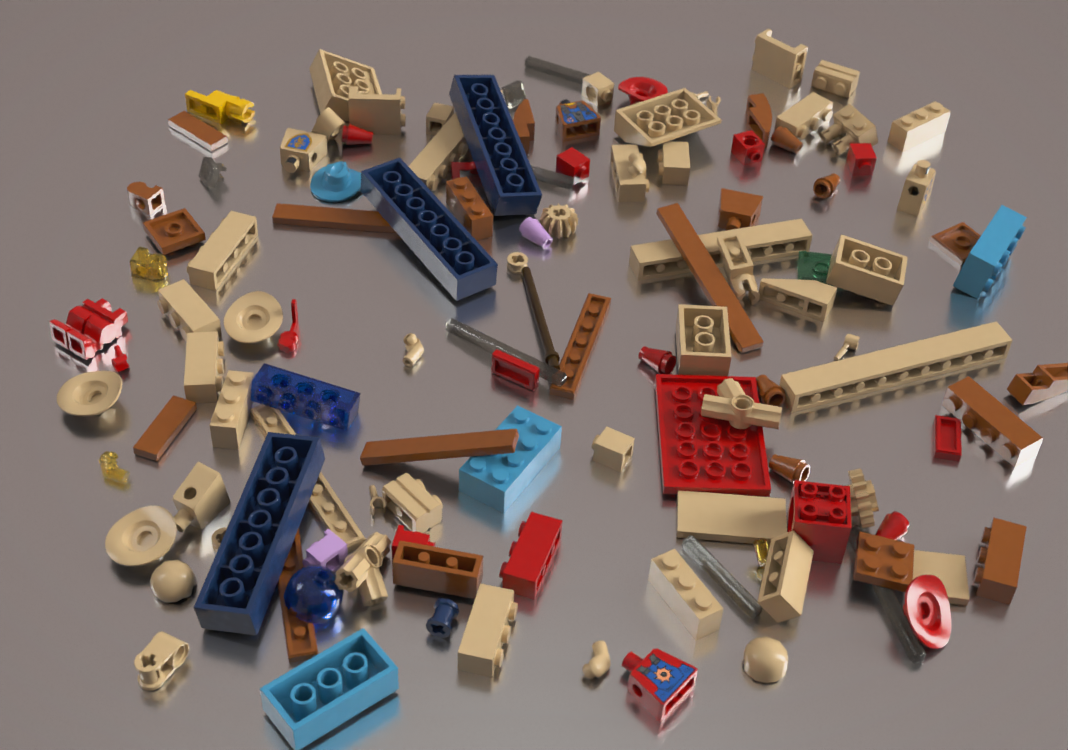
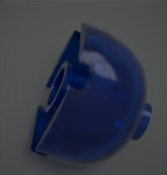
M308 565L297 570L289 579L284 591L283 598L286 607L289 610L291 607L297 612L296 617L300 620L312 624L325 623L330 617H335L341 607L344 590H340L334 582L336 580V573L328 567L321 565Z

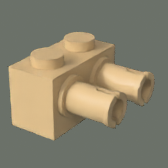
M851 104L833 114L834 124L819 133L821 140L825 144H828L839 135L843 137L832 144V148L837 155H841L848 150L850 143H871L872 146L878 143L876 126Z

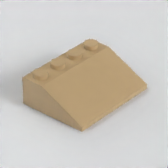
M319 49L309 68L320 113L330 108L343 121H349L348 97L350 86H357L359 94H382L374 68Z
M683 88L617 109L615 112L614 132L625 142L652 147L721 123V119L691 92Z

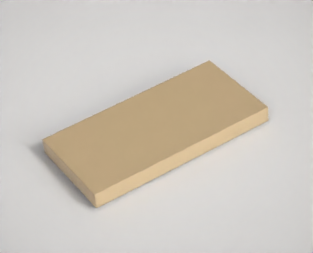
M678 491L677 537L770 545L771 538L787 533L786 499Z

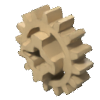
M861 468L848 471L850 485L846 486H850L851 516H858L862 529L875 526L873 512L879 511L874 486L871 480L865 481Z

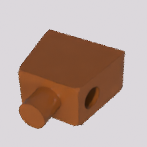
M722 188L718 207V227L725 230H733L754 226L760 216L763 196Z

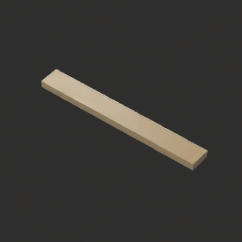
M274 401L249 409L250 416L265 438L268 432L296 435ZM320 471L308 505L324 530L330 529L347 544L348 553L358 549L366 538Z

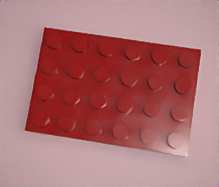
M656 374L655 391L663 494H678V491H696L770 497L771 484L763 427L751 425L746 429H737L731 426L727 420L701 416L704 395L719 396L717 386L724 379L733 378L734 381L740 384L745 395L750 396L754 403H759L756 377Z

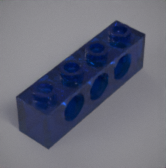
M264 363L252 380L250 401L348 431L358 414L361 393Z

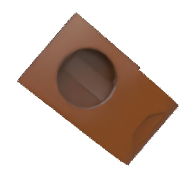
M133 182L127 187L130 206L141 212L152 215L165 204L162 187L155 185L153 188H150L144 182Z

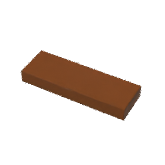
M182 111L168 119L170 127L211 152L228 142L226 135L186 111Z
M173 395L134 445V454L158 461L196 411V402Z

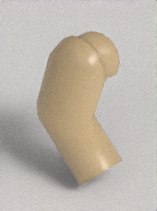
M632 152L628 159L633 165L628 167V171L633 177H636L639 173L642 174L646 170V163L637 152Z
M409 333L403 338L408 352L403 358V363L407 367H412L422 356L424 348L420 340L416 338V335Z
M596 641L592 644L594 657L589 663L584 664L582 668L583 674L587 679L591 680L594 677H601L610 669L611 661L605 641Z

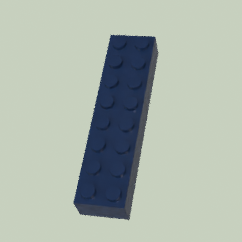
M454 75L449 96L494 216L536 214L542 193L495 75Z
M400 157L361 171V193L456 301L496 285L498 268L496 261Z
M268 432L194 605L201 628L249 635L258 634L325 461L320 437Z

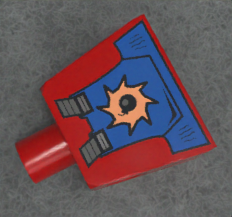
M653 649L644 659L631 651L625 656L621 664L623 668L631 672L627 688L629 693L659 722H662L695 687L698 669L660 649Z

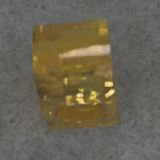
M139 246L130 260L131 276L150 281L166 279L168 277L167 258L158 253L150 254L148 248Z

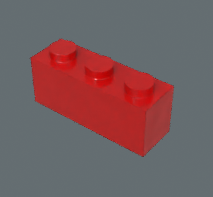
M531 512L527 521H522L518 532L519 539L517 542H512L509 550V561H504L500 569L499 578L503 579L502 588L514 590L516 595L535 600L561 540L563 520Z

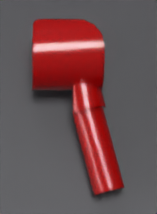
M114 346L117 357L111 359L115 371L119 373L130 367L126 361L127 356L122 354L120 346Z

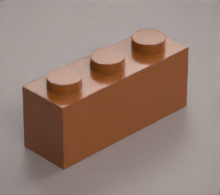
M459 177L446 181V203L456 219L476 241L493 237V214L468 177Z
M993 517L990 528H984L981 543H985V547L981 546L977 563H981L982 566L981 568L977 567L973 583L978 584L976 596L1008 605L1011 604L1018 585L1027 526Z
M399 541L392 562L393 584L475 599L483 578V555Z

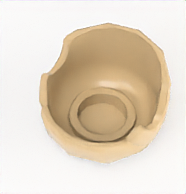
M170 560L159 565L154 570L150 581L155 597L165 603L177 602L182 598L191 596L193 586L197 585L192 569L189 565L179 560Z
M759 637L751 640L746 645L743 657L744 671L747 675L756 681L764 683L777 682L785 676L788 665V653L780 641L770 637Z

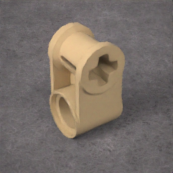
M327 108L316 119L311 133L326 135L328 142V140L335 139L338 136L345 122L332 109Z
M158 632L134 659L135 669L139 672V686L147 691L159 689L186 660L189 652L188 643L165 632Z

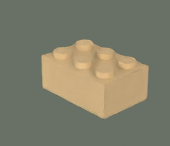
M841 234L831 256L826 283L893 306L904 286L908 257Z
M678 304L676 319L678 375L728 376L731 363V346L727 307Z

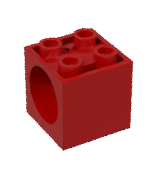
M794 480L786 515L787 533L794 530L814 551L812 561L842 564L851 532L850 486Z

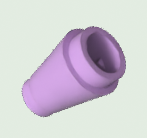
M528 217L520 225L519 231L522 237L543 249H546L552 243L553 238L537 219Z

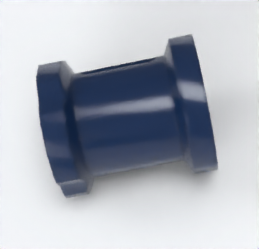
M440 598L434 604L435 611L432 618L427 620L426 629L436 637L445 638L450 635L452 631L451 623L453 618L458 616L460 610L454 601Z

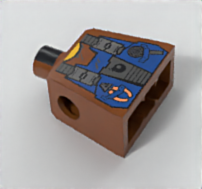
M564 99L556 107L555 123L562 142L600 135L601 117L585 101L570 102Z

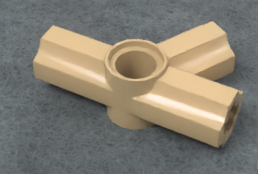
M733 378L724 379L717 386L719 396L704 395L701 416L727 420L731 426L737 429H746L751 425L779 429L782 407L754 403V400L750 396L745 395L740 384L734 381Z
M378 532L371 534L355 552L345 557L344 564L335 572L336 580L334 582L340 590H347L349 593L358 588L364 606L382 603L388 597L379 569L382 566L383 558L390 552L391 541L386 534L383 535Z

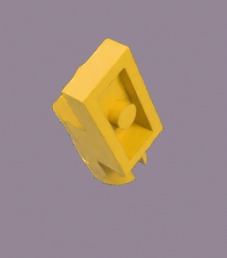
M192 90L185 93L187 112L218 124H222L228 118L240 123H249L255 115V111L248 109L249 107L252 108L254 103L246 99H240L238 96L229 95L218 90L213 91L208 96Z

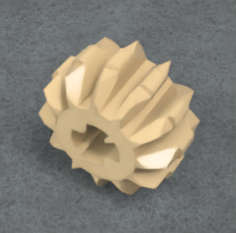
M559 203L557 206L550 204L548 208H543L540 223L552 238H568L569 235L575 234L578 218L574 208H568V205L561 206Z

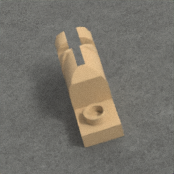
M740 232L718 236L717 245L724 259L723 268L730 288L742 307H744L743 297L745 296V291H749L748 298L751 305L756 304L760 300V295L753 276L754 265Z

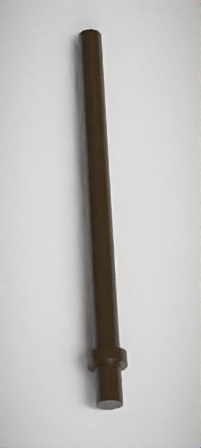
M523 267L521 272L545 350L544 359L546 364L549 365L550 371L557 373L560 371V357L554 349L529 267Z

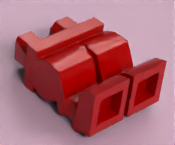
M103 298L97 302L86 299L82 302L83 306H76L68 313L66 324L55 319L49 321L52 340L87 360L88 358H94L95 353L103 349L104 343H110L114 338L118 339L122 336L121 327L128 323L127 312L119 308L112 313L111 305Z

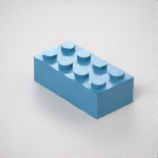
M1001 205L970 251L953 286L976 299L979 298L983 291L987 293L994 282L993 280H996L1009 256H1011L1016 248L1018 239L1023 235L1026 227L1022 225L1027 217Z
M518 405L495 429L518 430L519 438L515 452L472 456L459 469V491L503 514L561 446L562 426Z
M362 628L261 687L262 708L294 750H300L398 690V667L369 633Z

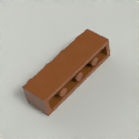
M968 376L947 387L942 406L956 418L961 419V422L1013 467H1017L1037 456L1043 437L971 377Z

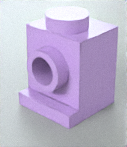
M330 529L324 531V538L314 542L306 550L307 558L303 560L305 569L310 574L317 575L322 581L337 571L344 564L345 557L348 556L347 544Z

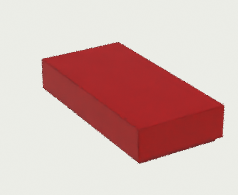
M498 349L492 353V373L533 391L539 386V367Z
M935 415L933 421L934 458L960 462L962 456L961 419Z

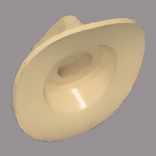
M262 291L250 292L238 298L229 307L224 317V327L228 335L238 342L257 343L277 332L283 321V311L279 302L272 295Z
M93 371L77 375L65 382L59 389L57 404L64 412L74 416L100 415L114 405L119 398L122 389V378L119 374L112 371Z
M146 506L132 511L117 521L109 530L105 540L106 552L113 561L124 566H140L151 563L165 555L172 547L177 533L175 520L172 514L161 506Z

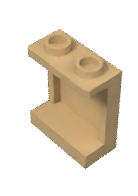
M766 29L759 33L755 39L756 45L752 57V70L791 89L802 81L808 47L800 44L796 48H792L772 38V30Z
M350 86L348 103L349 122L351 125L373 132L375 135H401V128L406 126V114H402V109H405V96H401V88H397L395 95L359 94L357 86Z

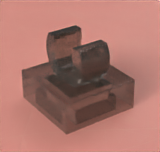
M517 80L501 88L507 108H514L526 99L523 81Z
M203 157L199 177L207 188H215L217 182L224 181L223 176L219 172L226 171L227 168L222 163H216L212 157Z

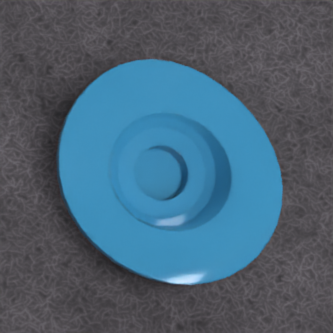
M344 161L328 164L313 175L310 184L311 192L316 198L326 202L347 200L361 189V173L348 168Z

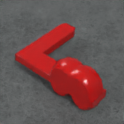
M474 161L451 162L452 180L460 177V171L478 174Z
M292 299L291 302L292 325L290 331L281 333L277 342L278 348L287 354L296 349V343L299 339L296 333L299 324L296 299Z

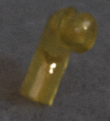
M104 452L99 459L102 475L111 480L126 484L130 478V472L117 467L118 462L116 459L118 455L115 452Z
M764 538L753 542L759 565L755 574L760 581L763 579L769 551L767 539Z

